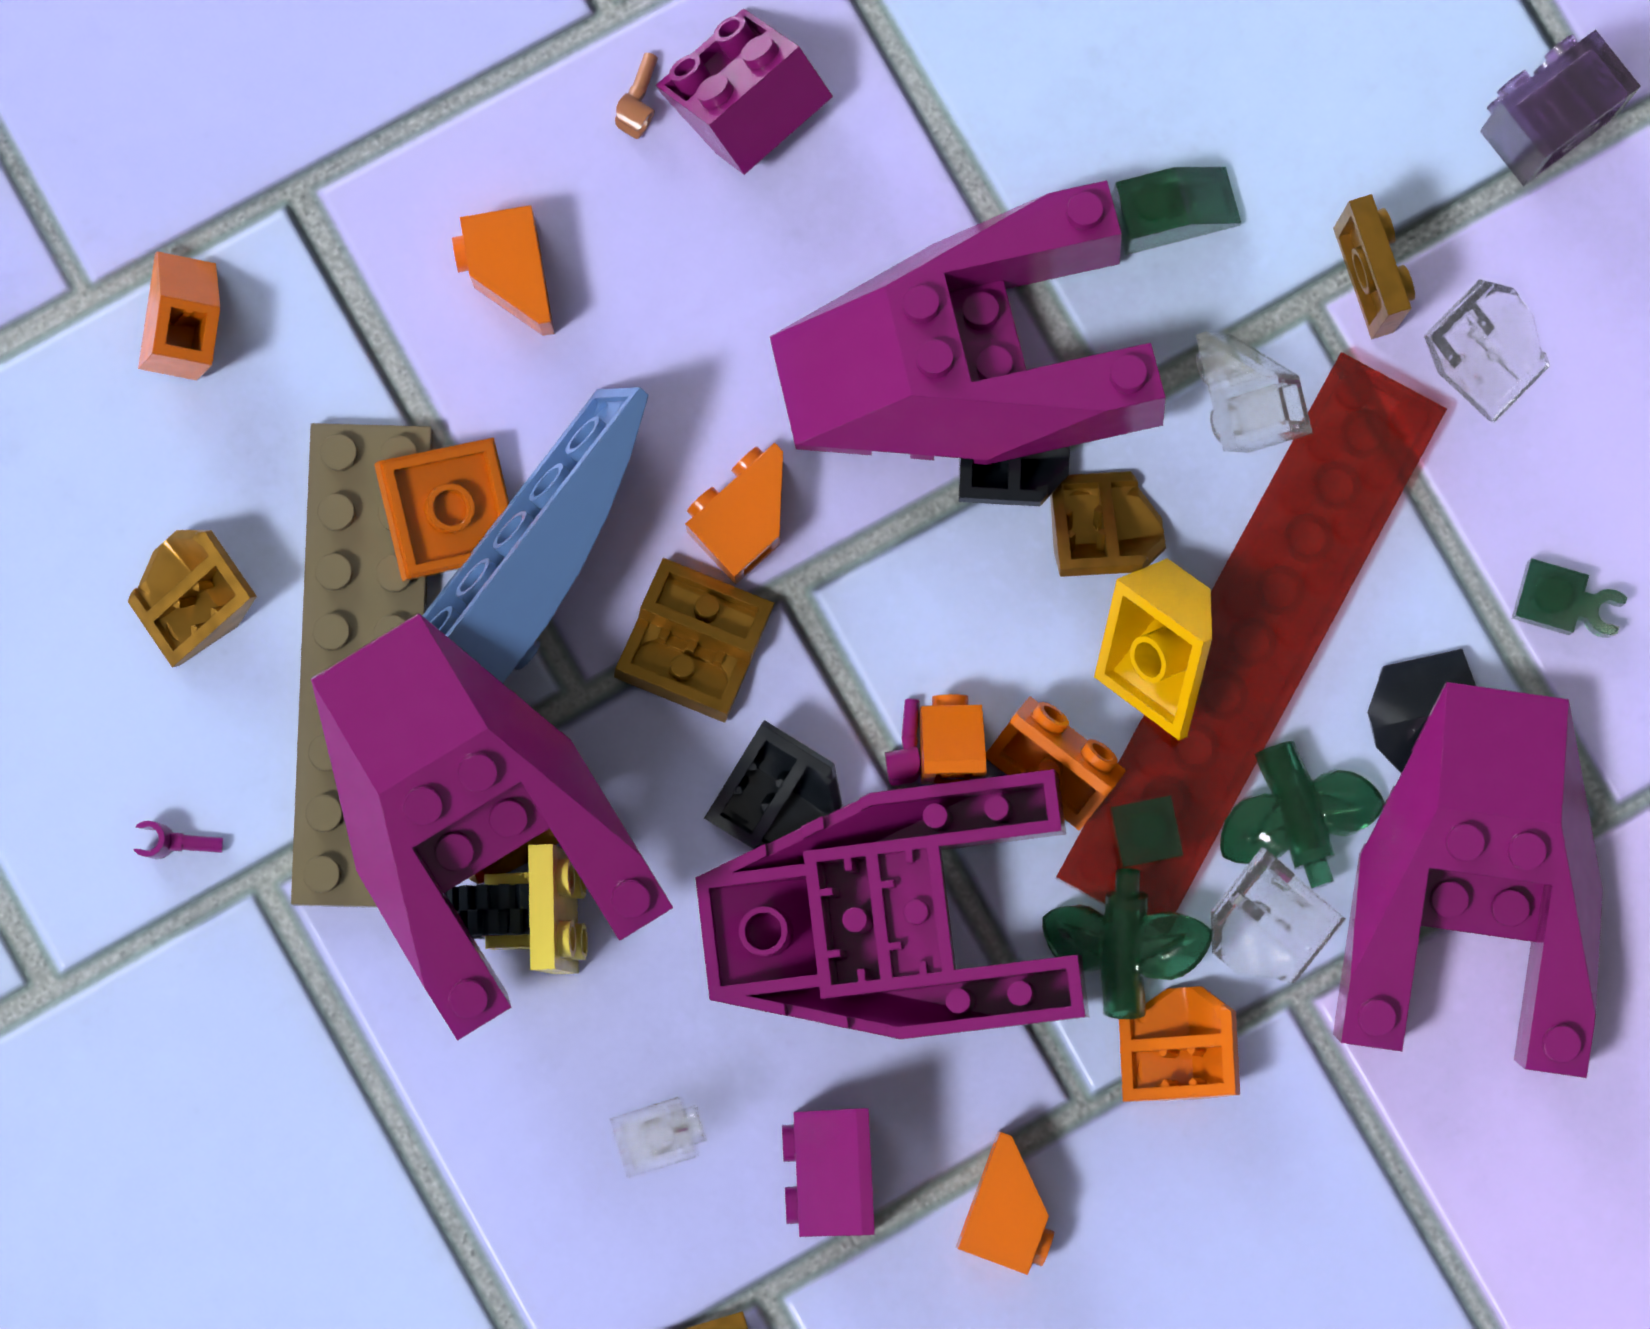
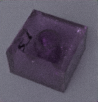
M1596 29L1581 41H1578L1573 34L1565 38L1544 56L1546 61L1533 72V77L1526 70H1523L1497 91L1499 96L1487 106V110L1491 115L1480 132L1523 187L1616 118L1641 87Z

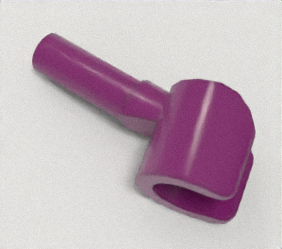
M905 699L901 736L903 749L884 752L889 784L892 786L915 782L920 776V756L917 747L920 701L916 699Z
M149 820L142 821L135 827L144 830H156L159 837L158 844L152 850L134 849V852L140 856L163 859L172 851L190 850L222 853L223 838L173 833L168 826Z

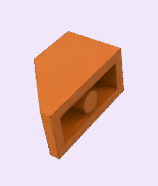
M528 205L460 217L463 235L452 237L458 273L469 271V276L476 290L542 336L555 334L532 206Z
M949 694L932 696V706H921L919 711L921 784H943L984 778L987 770L982 705H969L968 695Z
M997 1132L956 1248L1028 1275L1032 1263L1043 1266L1055 1232L1045 1228L1049 1215L1013 1137L1003 1132Z

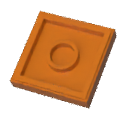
M494 437L381 460L374 464L402 582L455 571L461 568L471 556L473 549L509 504Z

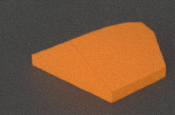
M1203 986L1167 988L1137 1010L1128 1012L1119 1019L1123 1102L1199 1100L1240 1095L1236 1011Z

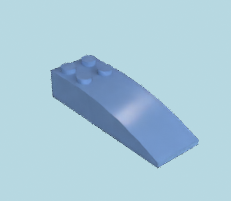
M641 387L597 389L510 501L503 513L500 514L473 549V553L468 560L456 571L423 614V617L502 683H504L514 669H522L537 653L540 647V642L537 638L546 628L578 577L608 517L631 458L649 395Z

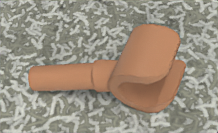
M644 53L633 85L630 87L629 92L622 96L616 106V126L635 139H639L643 135L655 113L654 109L641 102L646 94L658 57L652 53Z

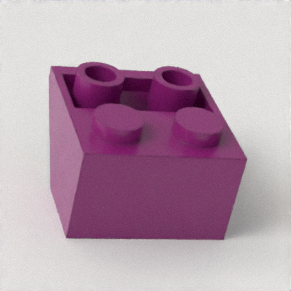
M744 8L735 16L722 21L709 39L693 53L679 59L672 66L669 74L655 85L666 100L711 149L744 175L833 97L801 48Z

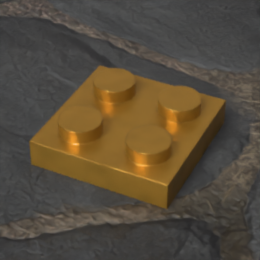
M1370 194L1349 201L1333 230L1372 340L1395 332L1411 310L1409 301L1415 299V290L1407 267L1405 265L1397 267L1390 247V244L1395 243L1396 240L1391 218L1385 208L1377 210L1373 195Z

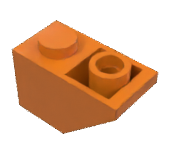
M159 251L155 253L138 369L197 381L212 366L220 314L216 263Z
M773 443L765 452L758 446L753 448L732 468L731 471L736 475L732 482L721 492H718L714 487L709 488L687 509V512L692 516L685 523L687 533L735 585L780 545L783 451L776 443Z

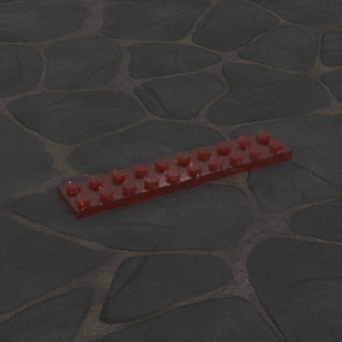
M1343 352L1338 355L1211 589L1212 641L1188 736L1182 740H1177L1147 716L1143 715L1118 761V764L1126 772L1082 827L1055 879L1161 937L1164 936L1447 408Z

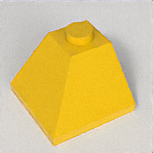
M1168 558L1118 578L1094 678L1177 740H1182L1188 736L1212 641L1211 589Z

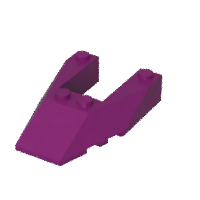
M1107 180L1045 194L934 243L771 335L770 342L795 448L797 450L871 456V451L910 454L911 459L933 461L934 456L973 459L974 464L988 465L1163 426L1166 397L1151 343L1027 370L1006 289L1120 264L1122 234Z
M420 613L311 678L356 871L423 987L457 1041L512 1007L507 991L445 892L536 836L551 829L619 941L673 909L667 895L571 739L482 667L479 662Z
M1446 682L1411 750L1413 752L1403 772L1383 805L1384 809L1367 843H1364L1359 853L1333 1035L1344 1044L1403 1051L1421 926L1530 941L1531 946L1514 1061L1526 1070L1587 1078L1596 1019L1603 887L1569 699Z
M1052 769L869 793L859 798V800L826 816H821L771 843L761 845L695 877L709 999L711 1001L895 1039L927 1037L1090 1017L1083 961L1080 955L957 970L955 964L941 850L1066 835L1059 774Z

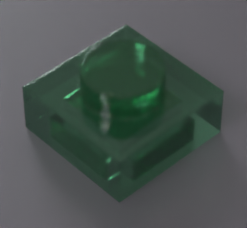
M1171 795L1114 806L1109 809L1121 869L1183 856Z

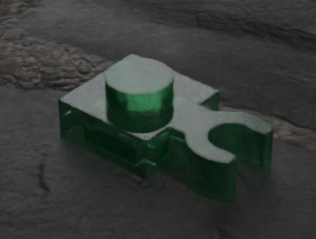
M1531 558L1526 563L1511 619L1566 635L1574 633L1576 622L1579 620L1584 622L1586 628L1592 634L1609 638L1618 634L1619 627L1603 622L1599 616V608L1604 603L1622 607L1626 604L1627 597L1623 593L1612 589L1602 590L1595 595L1585 592L1589 579L1588 574Z

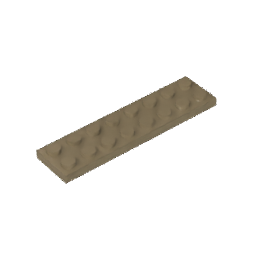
M311 423L291 905L378 908L356 871L311 678L414 615L420 613L423 616L426 612L428 576L402 582L374 464L381 460L432 450L433 429L431 426Z

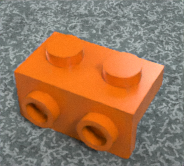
M1031 696L1018 709L1008 725L986 752V759L1006 775L1054 769L1059 774L1064 819L1079 831L1126 772L1117 763V757L1106 745L1097 740L1085 739L1069 726L1067 717L1058 708L1047 702L1039 703Z

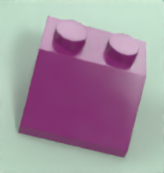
M869 1108L794 1112V1124L782 1125L784 1162H796L797 1186L785 1187L786 1224H799V1237L875 1235Z

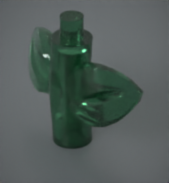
M1295 741L1283 742L1257 752L1254 756L1272 794L1260 793L1245 797L1233 807L1225 820L1220 837L1222 857L1235 863L1261 864L1271 862L1289 850L1294 869L1304 868L1311 889L1333 883L1334 878L1327 860L1334 857L1335 854L1329 834L1346 837L1368 827L1380 816L1385 802L1382 795L1370 781L1348 770L1334 769L1312 780L1299 754Z
M1133 868L1116 870L1115 890L1106 893L1104 915L1090 906L1072 904L1055 908L1042 917L1044 937L1054 957L1080 955L1082 956L1084 972L1100 970L1103 1014L1115 1019H1137L1146 1015L1144 976L1161 980H1174L1183 977L1201 962L1213 938V930L1202 921L1191 916L1175 912H1161L1147 916L1149 895L1140 891V870Z

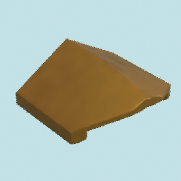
M1131 471L1069 475L1050 495L1053 547L1060 577L1132 573L1149 566L1166 549L1162 517L1140 490L1138 481Z
M176 530L153 551L139 586L131 592L128 603L173 668L180 666L238 627L257 596L212 530Z

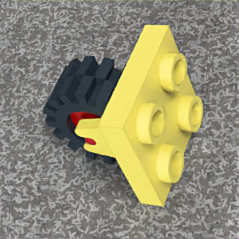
M554 844L528 845L529 872L485 874L484 884L453 887L445 892L474 939H485V949H530V970L550 974H579V960H586L588 935L585 923H578L577 899L585 898L587 888L562 847Z

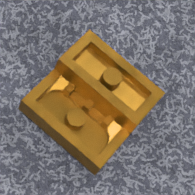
M663 557L640 607L636 624L617 663L614 678L725 723L774 607V602Z

